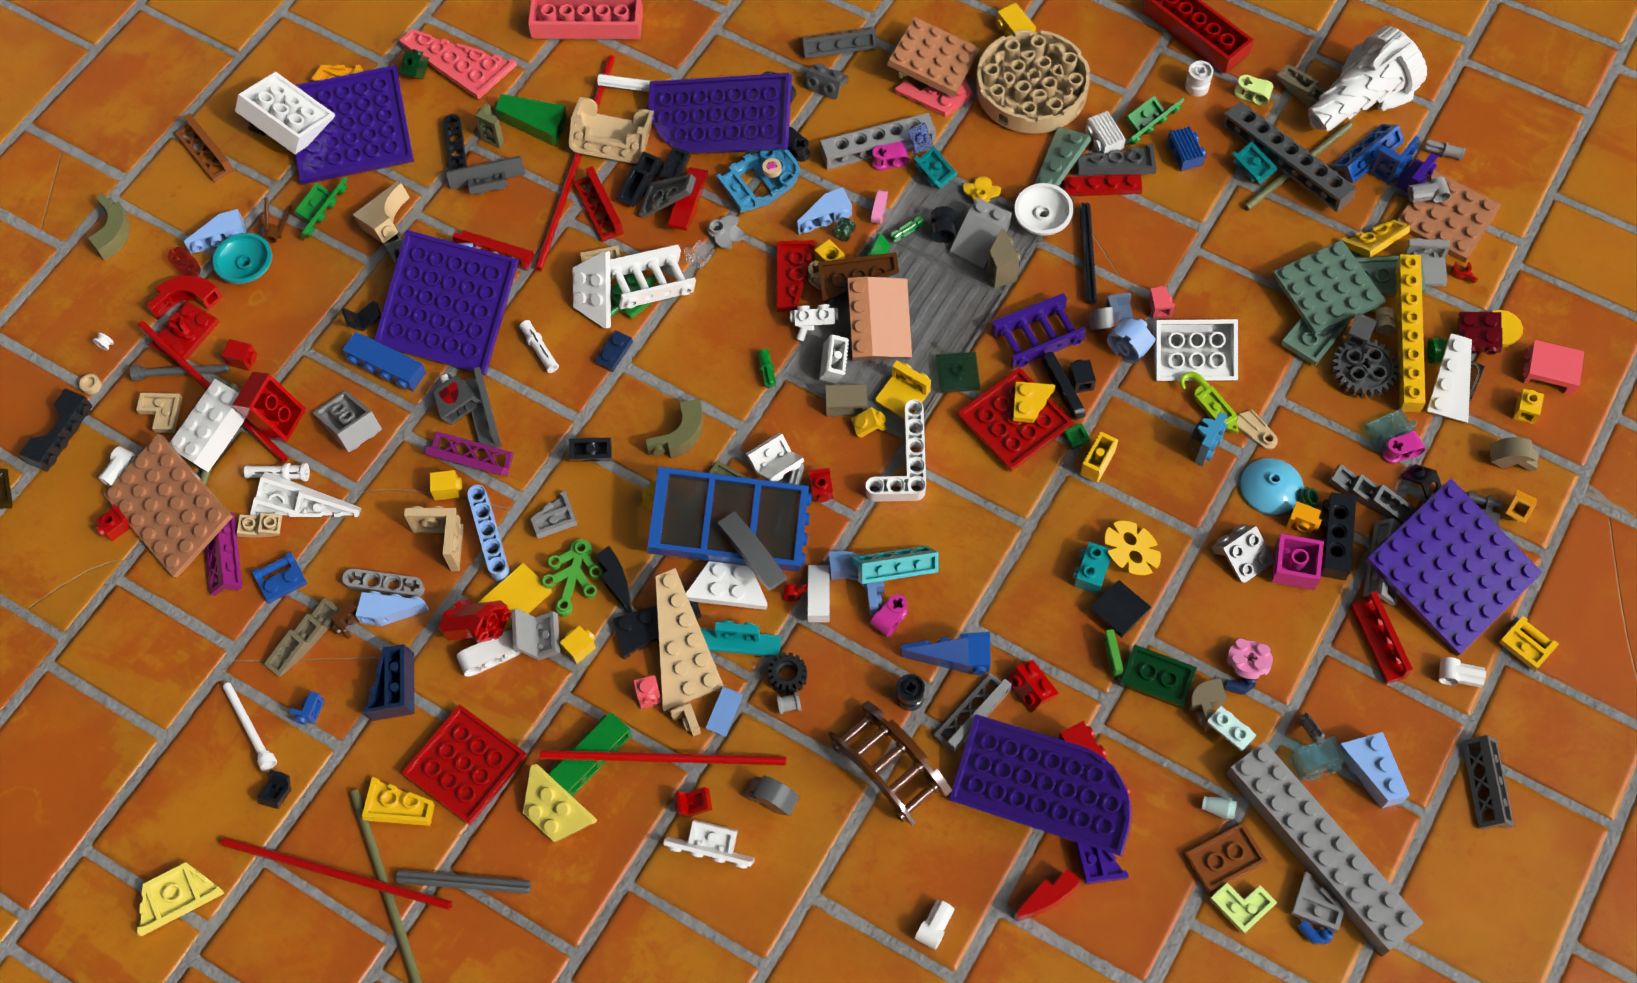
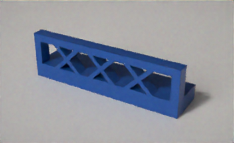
M1381 124L1331 165L1332 170L1344 171L1347 181L1351 183L1356 182L1373 167L1383 145L1394 150L1404 142L1399 125Z

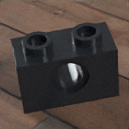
M611 438L569 439L570 461H612Z

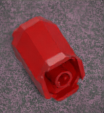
M471 599L458 600L453 604L456 606L455 609L452 611L448 609L444 612L438 628L442 632L441 635L447 641L473 638L478 643L491 641L493 638L498 639L502 636L503 629L512 613L501 600L474 603Z

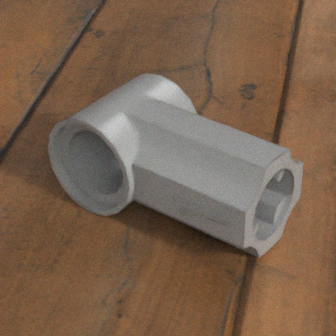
M1435 177L1428 183L1409 185L1408 199L1412 203L1427 200L1441 203L1451 197L1444 177Z

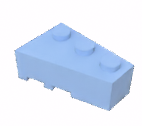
M1383 732L1341 743L1335 750L1336 755L1344 760L1349 766L1351 773L1359 778L1364 784L1363 787L1381 809L1403 803L1410 795Z

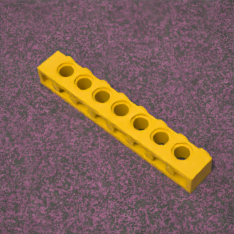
M1400 254L1396 263L1399 412L1420 413L1426 403L1421 255Z

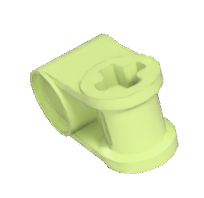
M1242 75L1238 79V86H1236L1234 94L1239 99L1250 101L1257 105H1266L1269 102L1273 84L1270 81L1258 79L1250 75Z

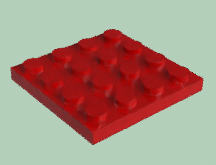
M1020 367L962 408L957 414L1010 472L1062 435L1074 423L1050 398H1048L1044 408L1040 410L1034 423L1013 421L1016 382L1034 383Z
M459 704L401 773L471 826L528 755Z

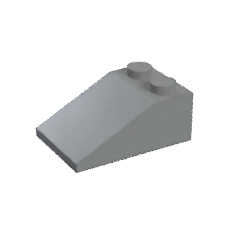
M976 198L966 215L949 254L984 269L989 261L990 249L1000 230L1005 229L1007 232L1009 229L1012 213Z
M346 390L313 412L318 421L348 453L357 449L360 444L373 438L382 430L372 411Z

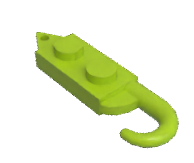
M1189 371L1184 373L1179 380L1181 388H1186L1184 381L1187 378L1194 379L1199 385L1194 394L1195 401L1213 420L1217 418L1219 412L1227 415L1225 424H1228L1226 430L1238 434V415L1214 387L1210 386L1197 372Z

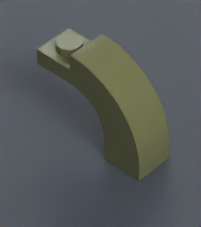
M101 193L96 198L108 214V219L104 227L88 237V239L105 261L124 246L129 237L131 226L129 217L120 202H114L111 197L107 199Z
M700 398L680 402L682 422L674 432L646 439L649 456H658L665 452H670V457L675 458L686 453L697 443L704 425Z

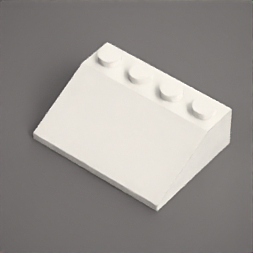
M277 72L272 73L238 94L235 112L294 154L306 148L335 117L333 112Z
M1238 319L1153 321V336L1156 339L1153 344L1156 381H1179L1180 377L1189 371L1199 373L1206 381L1238 380ZM1187 378L1185 381H1195V380L1192 379V378Z

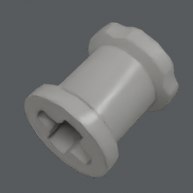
M798 691L789 696H776L780 715L786 711L796 709L801 711Z

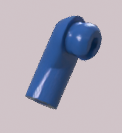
M1306 920L1297 926L1300 932L1313 944H1327L1334 937L1333 931L1330 928L1313 929Z

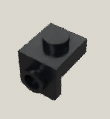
M270 770L267 773L268 783L258 795L257 801L258 804L279 809L291 792L290 776L282 772Z

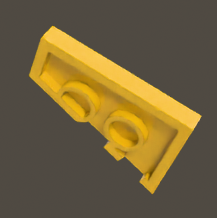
M1392 220L1373 227V231L1367 233L1360 231L1355 233L1353 238L1347 239L1343 237L1339 241L1343 240L1349 250L1371 258L1410 232V225Z
M372 777L362 818L363 821L430 826L435 805L431 800L411 792H404L397 789V786L387 785L380 782L379 779Z

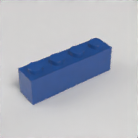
M358 332L353 334L342 349L348 363L354 366L357 364L366 372L379 375L384 381L389 382L390 380L403 390L414 391L426 374L421 362Z

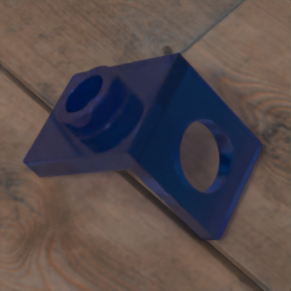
M923 122L907 129L914 147L910 149L912 153L918 154L934 147L926 123Z

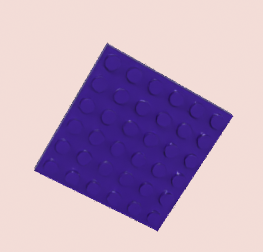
M396 65L295 85L335 114V117L315 139L296 154L302 185L414 162Z
M406 230L375 341L396 351L473 372L474 368L480 367L482 374L486 375L519 260Z
M1452 479L1443 484L1365 559L1456 656L1462 654L1543 573Z

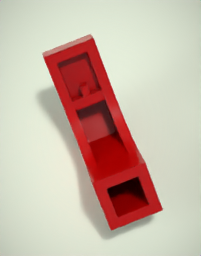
M190 275L179 276L169 279L155 289L159 294L146 306L151 314L159 320L174 305L182 301H195L209 310L222 298V295L214 284L204 278Z

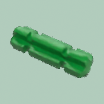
M916 216L913 218V221L910 220L898 227V230H893L890 232V239L893 242L901 240V237L904 238L914 232L915 228L919 229L924 225L923 218Z

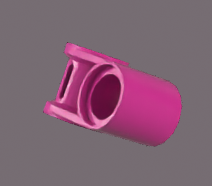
M903 142L878 145L872 152L874 157L872 159V166L879 171L903 167L910 161Z
M1410 431L1390 439L1387 447L1382 452V457L1386 462L1394 464L1409 458H1415L1421 455L1426 448L1416 431Z
M898 594L890 597L886 604L874 615L870 625L886 637L891 636L899 623L907 615L906 598Z

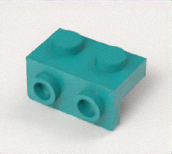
M1252 141L1238 154L1236 151L1232 153L1235 158L1234 164L1240 170L1244 168L1247 171L1245 175L1252 182L1256 180L1259 185L1278 170Z
M935 146L931 147L922 157L918 158L917 155L913 157L917 162L915 166L921 173H927L926 179L932 186L936 184L942 189L958 174Z

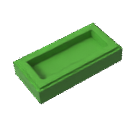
M1114 629L1106 630L1103 642L1113 679L1120 678L1123 673V665Z

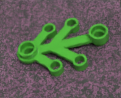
M583 539L574 541L570 551L560 556L553 555L548 560L549 567L553 570L559 569L561 564L573 559L571 566L554 575H545L542 579L543 586L551 589L558 582L568 578L562 599H559L555 604L556 613L561 617H567L572 613L573 607L570 600L576 580H578L583 588L586 598L593 599L597 595L596 587L589 583L580 567L583 560L590 570V577L594 580L601 578L602 568L594 563L590 556L592 552L591 544ZM583 546L585 550L579 551L577 548ZM553 560H557L559 562L557 565L551 564ZM594 570H598L600 572L598 575L592 574ZM547 579H551L553 581L551 584L545 583ZM592 589L594 593L588 594L586 591ZM565 603L568 606L567 608L563 609L560 607V605Z

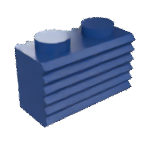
M1190 126L1170 131L1167 139V144L1170 147L1171 153H1173L1180 171L1202 166L1206 157L1204 147H1200L1198 143L1197 133H1193Z

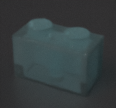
M1335 736L1326 738L1324 742L1319 744L1312 743L1298 748L1289 757L1301 781L1309 779V781L1317 780L1322 777L1321 774L1328 771L1330 774L1342 770V766L1347 760Z

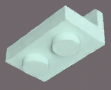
M1222 706L1207 721V724L1240 751L1247 749L1256 736L1248 726L1241 723L1231 712Z

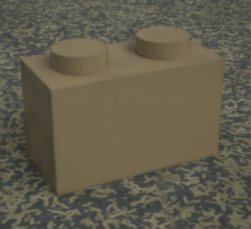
M866 384L826 385L827 417L857 416L867 410Z

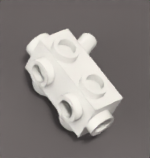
M829 304L817 305L818 309H810V306H798V310L790 311V322L794 323V327H800L796 339L804 341L807 330H814L816 325L835 324V320H838V308H829Z

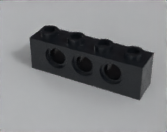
M1331 492L1328 499H1324L1322 511L1326 513L1325 518H1322L1321 530H1324V535L1320 538V541H1324L1321 577L1346 581L1351 572L1357 496ZM1334 515H1338V516H1340L1342 519H1338V518H1336ZM1333 533L1339 535L1340 538L1333 536ZM1330 552L1336 553L1339 557L1333 556Z

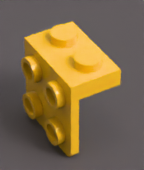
M896 361L892 366V377L876 397V403L905 419L906 403L913 399L922 403L930 393L931 380L927 375L913 370L908 364ZM910 410L909 412L914 414L916 410Z

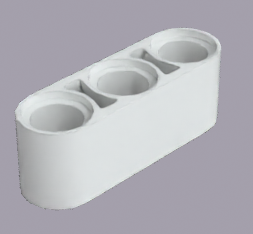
M505 631L498 639L493 638L491 641L481 642L460 651L457 654V659L464 676L476 675L521 654V652L514 649L512 644L513 631Z

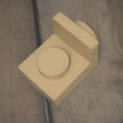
M691 703L679 704L670 711L673 721L683 720L686 731L691 730L693 736L701 734Z

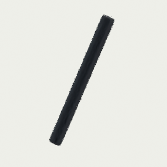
M1087 202L1080 204L1085 298L1087 304H1095L1097 292L1091 207Z

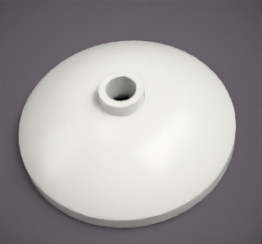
M1038 183L1027 187L1019 194L1015 202V216L1018 223L1025 230L1036 235H1052L1060 232L1069 224L1073 215V203L1070 196L1062 188L1049 183Z

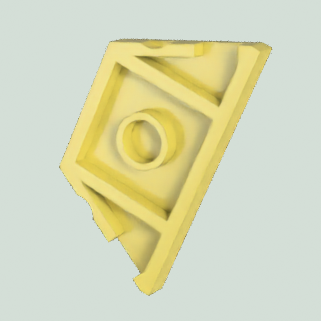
M538 764L531 766L523 813L553 842L560 841L596 823L597 819Z
M185 862L143 884V900L139 911L141 921L140 927H137V933L143 936L225 893L221 888Z

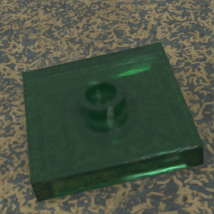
M976 352L936 355L940 393L980 390Z

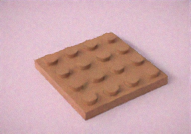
M914 17L887 65L955 97L980 48Z
M1434 171L1432 175L1428 174L1426 176L1427 180L1425 183H1428L1435 177H1444L1451 197L1441 203H1436L1433 200L1414 203L1410 201L1397 221L1410 225V232L1408 234L1416 238L1450 240V248L1447 254L1465 263L1502 204Z

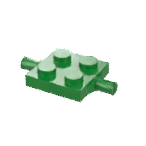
M633 273L624 277L631 292L641 290ZM653 274L649 278L644 277L649 288L654 287L653 284L657 281L655 275ZM616 283L610 288V299L614 304L611 307V317L620 311L633 319L653 303L650 302L633 308L620 309L621 294H623L620 286Z

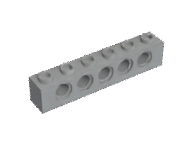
M929 113L919 114L911 118L900 119L895 122L821 140V154L826 168L829 170L874 158L872 152L878 145L903 142L905 148L910 149L935 142L936 130Z

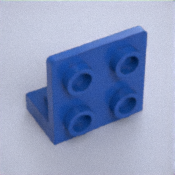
M1415 136L1401 155L1383 145L1370 174L1389 185L1394 179L1398 180L1404 171V166L1408 167L1414 158L1412 156L1419 147L1417 145L1419 137Z

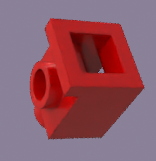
M830 468L809 470L813 502H827L833 499Z
M115 504L111 506L112 509L95 520L99 525L96 527V530L103 538L107 535L111 541H114L131 528L129 520Z

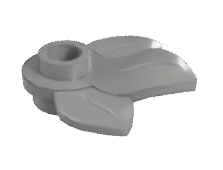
M729 215L721 220H713L708 226L709 235L715 238V242L719 247L724 249H731L732 242L741 241L746 236L745 232L736 226L739 221L737 216Z

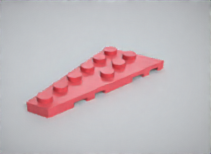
M413 29L399 40L401 46L412 52L413 49L423 51L424 56L430 57L428 65L478 100L517 66L515 60L501 59L499 55H488L482 50L459 43L457 45L449 43V40H439L433 38L430 34Z

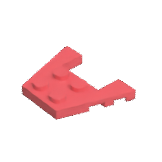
M964 79L955 97L929 85L919 91L908 80L895 88L896 95H903L913 103L923 104L924 108L943 117L948 116L973 97V92L966 79Z

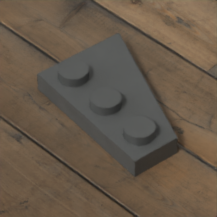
M692 174L649 183L638 215L645 218L690 195L696 178Z

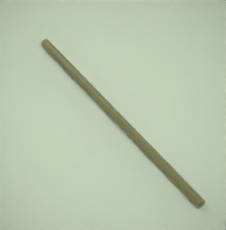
M353 790L350 792L378 880L389 883L369 821H363L362 818L364 805L359 790ZM382 891L412 983H422L394 896Z

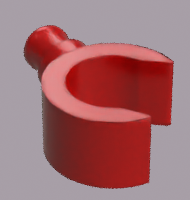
M1457 262L1454 263L1451 269L1453 277L1459 280H1470L1473 284L1478 280L1471 272L1472 266L1470 262L1465 267L1466 272L1458 270Z
M784 585V601L793 602L800 600V594L808 590L807 585Z

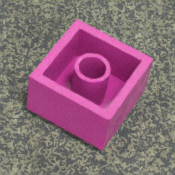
M1280 534L1275 545L1271 582L1315 590L1320 581L1324 541Z

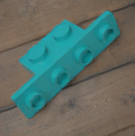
M724 620L716 622L715 630L700 628L709 651L769 657L780 655L781 636L760 634L759 626H756L754 623L734 624L732 621Z

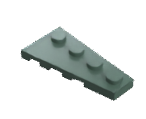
M1058 127L1035 184L1049 183L1059 186L1090 143V135Z

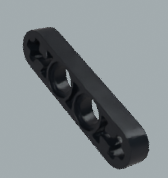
M450 114L444 118L443 123L450 170L457 169L456 163H460V168L468 166L460 118L455 114ZM452 122H454L455 129L451 128ZM453 136L460 137L457 141H450ZM455 151L462 152L459 156H452V153Z
M1053 352L1043 354L1041 356L1042 364L1071 417L1075 421L1085 417L1083 404Z

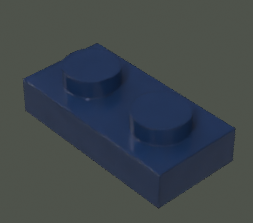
M615 330L596 358V365L614 372L633 343L632 337Z

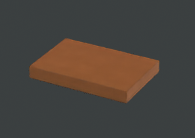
M1243 822L1183 854L1207 894L1218 890L1226 883L1229 884L1268 862Z

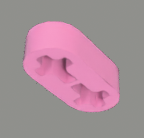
M877 191L871 216L872 223H882L888 191Z

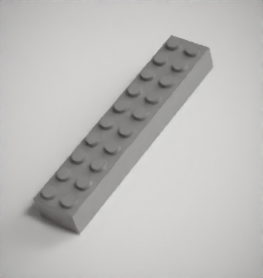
M1265 741L1230 767L1226 776L1317 882L1330 894V897L1345 909L1344 913L1382 957L1424 923Z

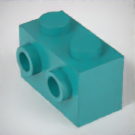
M1092 542L1088 543L1087 549L1082 548L1079 560L1082 561L1081 566H1076L1072 577L1076 579L1074 587L1099 595L1111 560V556L1108 553V550H1111L1110 548Z

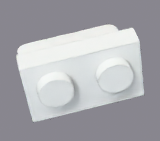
M780 432L746 453L755 473L768 481L774 482L782 479L785 473L798 469L800 464L804 462L802 456L790 450L783 434Z

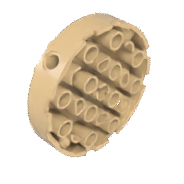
M1030 30L1016 31L1014 35L1002 36L997 39L983 53L977 71V97L983 110L998 124L1022 133H1046L1057 130L1058 127H1064L1080 114L1087 100L1090 69L1087 60L1081 55L1080 49L1066 38L1041 30V33L1030 32Z

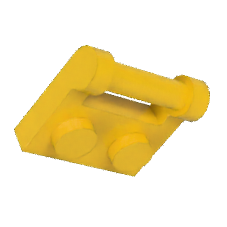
M1522 616L1499 643L1533 671H1536L1559 643L1555 640L1551 641L1527 622L1528 619ZM1522 628L1523 630H1525L1528 634H1530V635H1531L1533 638H1535L1538 642H1540L1542 645H1544V646L1546 647V649H1544L1543 647H1541L1538 643H1536L1533 639H1531L1528 635H1526V634H1525L1524 632H1522L1520 629Z

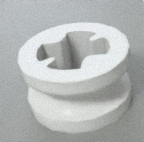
M101 332L97 334L98 338L93 339L94 344L105 351L109 350V345L112 346L114 344L111 338Z

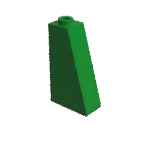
M504 94L500 95L499 100L494 105V111L497 113L499 121L557 147L568 118L565 105Z

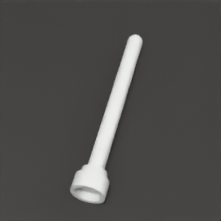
M224 683L223 689L258 754L257 764L262 771L273 768L277 764L274 754L266 751L231 683Z

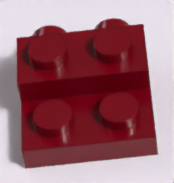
M1459 312L1458 335L1472 339L1471 354L1476 352H1485L1487 355L1501 353L1503 341L1502 312Z

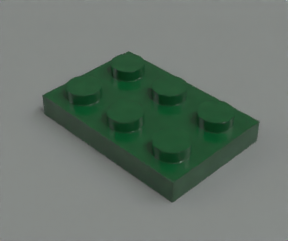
M1134 644L1120 686L1183 709L1197 667Z

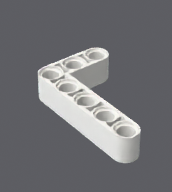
M910 400L905 405L906 476L871 477L868 479L865 493L866 497L871 501H918L925 496L923 404L918 400ZM917 410L919 413L911 414L909 411ZM915 428L918 429L919 432L912 433L910 432V430ZM916 447L919 448L920 451L912 452L910 449ZM916 466L919 467L921 470L918 472H914L911 470V468ZM875 486L878 487L880 490L878 492H872L870 488ZM893 486H898L901 490L895 492L892 491L890 488ZM919 486L921 487V490L914 491L912 490V487Z

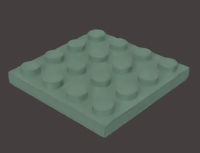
M1343 240L1273 271L1272 275L1314 336L1355 318L1358 313L1364 314L1384 305L1386 301Z

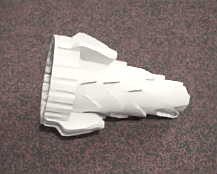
M1392 26L1380 27L1367 37L1363 44H1357L1348 56L1340 77L1331 85L1329 90L1319 97L1320 100L1308 109L1311 127L1317 130L1325 129L1330 131L1347 117L1350 120L1361 110L1369 109L1376 102H1379L1378 109L1381 112L1410 102L1413 99L1414 91L1420 87L1427 76L1425 60L1416 44L1404 32Z

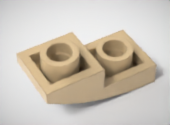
M261 513L260 516L240 514L237 537L280 536L282 515Z

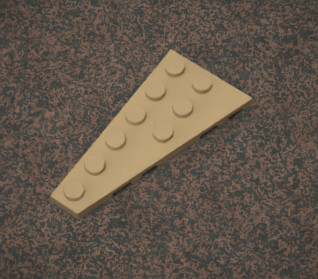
M676 568L656 576L663 713L674 709L679 704H686L721 690L724 686Z

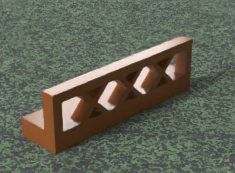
M190 113L183 116L187 125L176 131L175 134L215 183L233 172L234 170L229 160ZM189 131L193 132L192 138H183V135ZM194 144H203L201 150H194ZM204 155L212 156L211 162L202 161ZM214 167H221L223 169L215 175L212 173Z

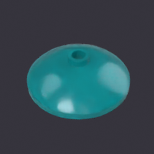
M239 233L225 239L217 247L213 256V266L218 276L224 281L233 284H245L260 278L268 270L272 262V250L268 242L263 237L253 233Z

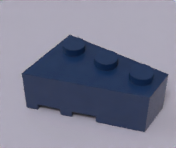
M405 644L384 647L375 672L377 676L373 687L371 686L369 691L371 695L368 704L364 706L362 712L373 721L415 714L414 652Z

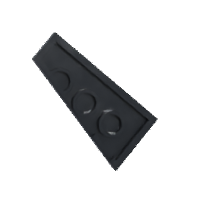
M689 601L696 619L701 618L698 602ZM657 606L613 618L624 659L659 639Z

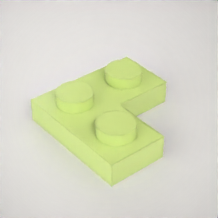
M1228 883L1210 898V901L1242 935L1277 903L1261 885L1245 900Z

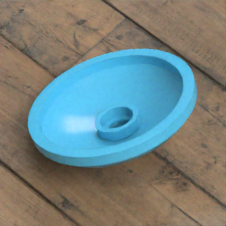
M1263 458L1254 461L1244 470L1240 480L1241 494L1246 503L1254 510L1271 516L1283 515L1292 511L1296 502H1300V491L1304 488L1298 471L1289 463L1276 458ZM1272 478L1277 479L1278 482L1272 481Z

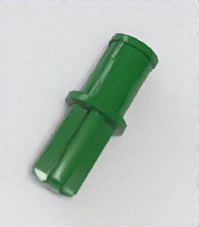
M761 349L757 353L760 362L759 371L762 373L765 387L772 388L776 385L775 366L771 361L770 350Z

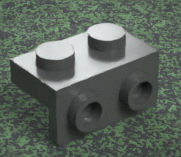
M815 64L806 72L804 87L837 99L840 88L847 84L849 76L844 75L839 70H831L824 64Z

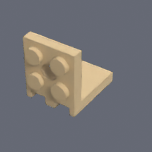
M420 506L405 508L404 516L414 534L445 533L443 556L451 571H460L464 525L460 524L461 518L459 515H456V508H444L442 506H435L433 508H423Z

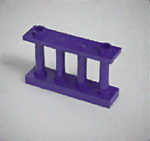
M1064 293L992 321L991 333L994 338L1004 336L1014 354L1011 360L1012 369L1024 367L1029 362L1041 358L1043 354L1048 352L1054 353L1071 345L1076 346L1084 341L1086 329L1083 327L1075 330L1064 312L1067 304V297ZM1053 314L1057 315L1068 334L1057 337L1046 317ZM1036 321L1040 322L1050 341L1040 345L1028 324ZM1018 328L1022 329L1032 348L1022 352L1011 331Z

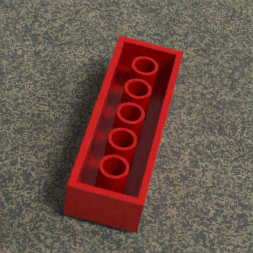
M1145 0L1143 12L1222 73L1226 74L1250 54L1254 39L1202 0Z

